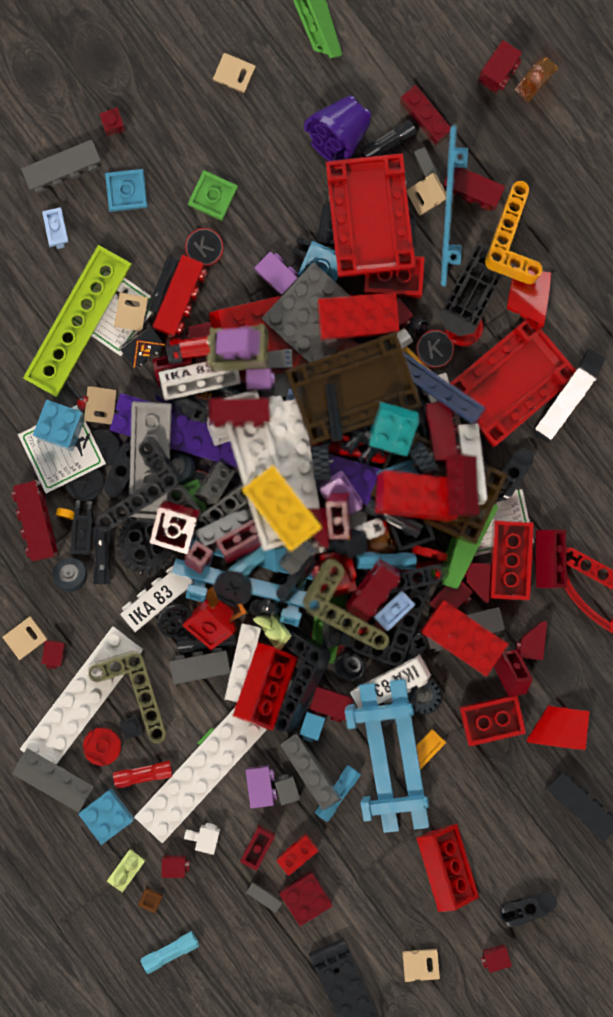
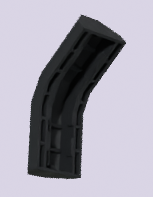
M477 242L439 315L445 329L458 336L475 332L504 276L487 268L485 259L489 248ZM492 257L493 260L499 261L497 257Z

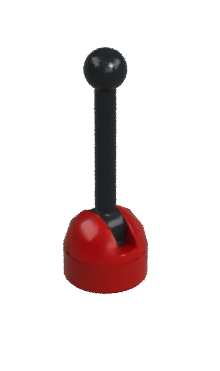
M67 380L66 385L78 398V409L84 413L88 397H81Z

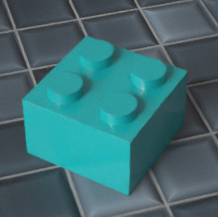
M380 402L369 435V446L407 456L419 421L418 413Z

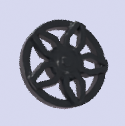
M173 604L164 607L157 620L161 633L170 638L185 634L188 631L185 627L180 631L179 629L185 622L183 620L188 619V617L184 616L185 611L188 612L189 617L192 615L189 608L184 604ZM168 628H169L170 631H171V633H168V632L164 631L163 629H168Z

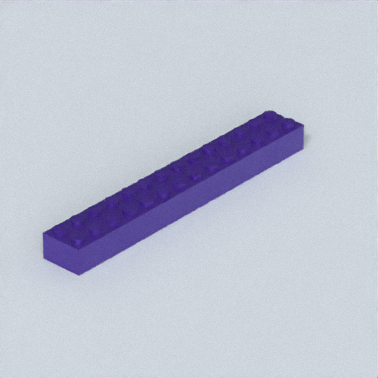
M120 393L116 410L119 413H114L110 431L131 437L132 402L149 401ZM172 408L170 449L215 462L220 461L225 465L238 468L231 441L215 446L209 433L207 422H196ZM329 454V460H333V464H330V477L343 471L363 500L362 505L367 506L371 499L370 493L376 483L379 468ZM315 480L317 492H320L324 480Z

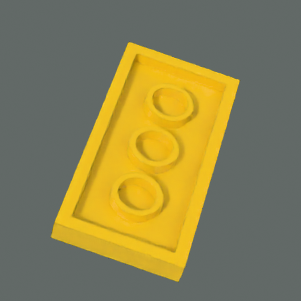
M274 465L242 489L290 552L322 528Z

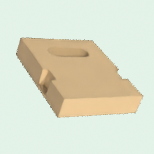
M224 53L213 81L226 84L232 89L245 93L256 66ZM246 70L247 73L243 82L239 83L238 79L241 72Z
M432 173L425 180L406 190L419 216L446 200V191L436 173ZM418 192L424 201V205H422L419 197L417 196Z
M120 293L114 327L135 331L142 330L148 297ZM127 300L139 302L140 306L133 307L125 303Z
M87 387L88 402H86L84 421L111 424L114 416L116 390ZM94 412H104L105 416L97 417L94 415Z
M31 616L3 636V639L19 660L48 640ZM28 626L31 627L37 635L36 640L33 639L27 631Z
M437 949L403 951L405 982L418 979L421 981L440 979ZM427 958H432V971L427 970Z

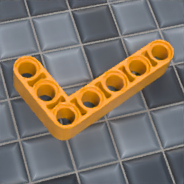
M517 181L507 196L485 259V264L492 271L526 284H534L542 273L541 264L509 251L529 193L527 183ZM515 191L521 192L522 195L517 194ZM509 207L515 208L516 211H512ZM504 223L510 225L511 228L505 227ZM498 240H502L505 244H500ZM492 257H497L499 261L493 260ZM510 263L515 264L517 268H513ZM528 270H532L535 275H531Z

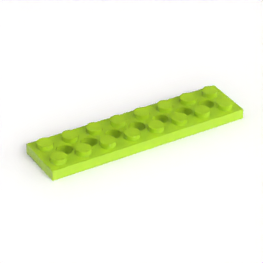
M99 245L97 246L23 377L25 380L58 397L130 270L132 263ZM105 266L111 268V273L108 276L101 275V269ZM94 283L101 284L102 289L100 292H92L91 287ZM91 300L92 307L88 310L83 309V301ZM76 316H81L83 319V323L80 326L73 325V319ZM66 333L73 334L72 342H64L63 337ZM58 349L64 352V356L60 360L54 358V352ZM46 367H54L55 372L52 376L45 375Z

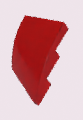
M528 270L531 275H535L532 270ZM542 271L534 284H526L511 278L507 309L518 313L525 319L529 317L538 322L539 327L543 328L551 273Z
M548 705L526 742L586 750L589 711Z

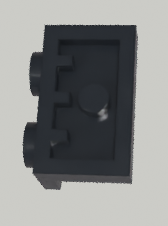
M339 606L347 611V607ZM333 609L328 610L326 616H330L333 613ZM345 618L342 625H346L349 622V618ZM323 621L322 647L352 646L351 635Z

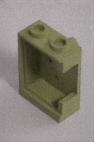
M265 325L249 326V328L260 331L259 355H251L249 359L236 357L235 360H226L224 356L216 354L217 331L223 329L210 328V335L207 337L208 346L210 347V354L207 355L208 365L215 372L268 368V330Z

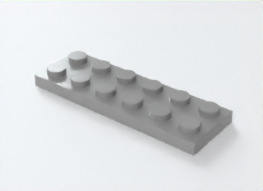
M132 402L130 494L156 478L138 451L139 444L145 438L152 437L156 439L170 460L171 403ZM144 444V448L146 451H153V447L151 444ZM155 460L157 467H164V463L161 460ZM166 476V481L168 483L170 476ZM150 486V491L153 494L159 493L157 487ZM167 494L131 517L156 518L158 507L163 500L169 501ZM135 496V497H134V501H135L137 504H142V503H143V500H142L141 497H139V496Z

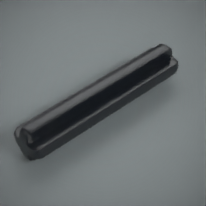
M334 383L325 385L331 436L332 441H341L343 437L336 387Z

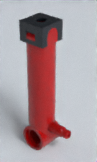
M238 320V328H246L244 320ZM180 336L166 337V351L169 364L183 363V358L207 356L210 354V347L207 342L208 336L180 339Z

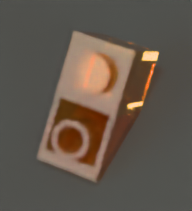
M544 56L532 67L514 90L529 102L559 68Z
M387 527L384 534L367 539V552L394 554L396 547L394 541L389 540L391 537Z

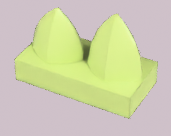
M277 614L275 616L258 615L254 618V621L261 626L266 636L277 649L281 650L292 636L285 625L280 622Z
M129 849L107 882L123 892L143 865L145 859Z

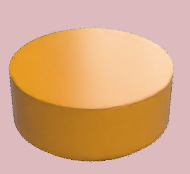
M58 508L55 516L73 520L75 512Z

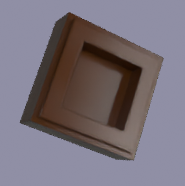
M146 887L138 907L155 914L163 895Z

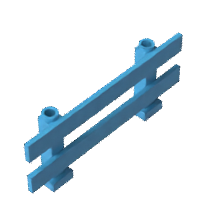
M456 126L450 127L441 260L442 286H446L447 264L461 265L462 245L448 244L453 167L467 168L468 148L455 147ZM457 154H462L461 161L456 159ZM455 253V258H450V255Z
M195 534V536H194V540H193L192 546H193V545L195 544V542H196V534ZM220 550L212 553V559L214 555L224 557ZM249 552V553H247L246 555H244V556L238 558L236 561L243 560V559H244L247 555H249L251 552ZM175 559L172 574L194 579L193 585L188 584L186 598L203 602L207 596L205 584H215L216 578L226 571L211 568V559L204 571L199 574L185 565L184 560ZM265 560L258 566L265 568ZM286 570L278 571V572L290 574V573H288ZM312 574L307 579L313 580ZM248 577L252 583L253 595L280 601L276 595L280 585ZM306 581L294 596L286 602L288 606L287 609L283 608L281 623L299 626L302 613H299L298 610L299 607L304 608L302 600L306 594L303 591ZM317 600L312 601L309 607H314L317 604Z
M405 679L389 681L393 704L378 706L375 683L359 684L363 708L356 709L355 704L347 705L345 709L348 729L356 728L358 723L365 722L378 800L371 801V796L362 798L363 820L371 821L373 815H381L384 833L399 831L397 813L411 811L414 829L429 828L427 814L429 800L428 796H424L411 715H414L413 704H409ZM396 719L408 797L394 798L381 720Z

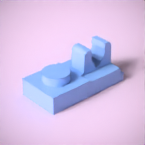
M61 207L43 211L49 246H56L57 249L65 247L64 243H69Z
M400 591L373 618L385 631H388L415 604L403 591Z

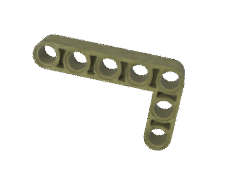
M333 559L325 561L302 600L304 608L310 614L376 649L386 648L389 638L381 629L329 602L330 597L343 577L344 569ZM336 566V571L333 574H329L331 567ZM323 583H327L325 590L319 591L320 586ZM317 600V604L310 608V603ZM333 609V613L330 616H326V612ZM349 618V622L346 625H342L343 620ZM365 626V631L358 634L359 629ZM381 635V639L378 642H374L375 638Z
M133 650L92 663L88 668V675L94 682H101L129 673L148 737L153 743H161L165 739L166 733L141 654ZM130 657H139V662L136 665L130 664ZM113 662H119L121 667L119 670L114 671L110 668V665ZM94 668L102 669L100 676H93L91 672ZM138 674L145 676L144 681L141 683H137L134 680ZM147 692L151 695L147 701L140 699L142 693ZM148 711H155L156 716L153 719L146 718V713ZM154 729L162 731L158 737H153L151 733Z

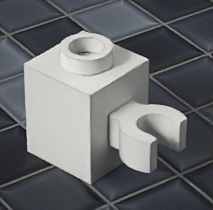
M206 823L201 825L199 833L186 829L184 839L197 841L195 850L214 855L220 829H217V825Z

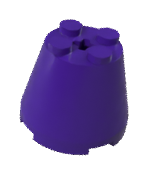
M349 95L312 114L304 122V131L308 132L313 140L310 143L314 149L326 160H347L352 157L368 130L372 115L368 109L363 108L357 102L354 96Z

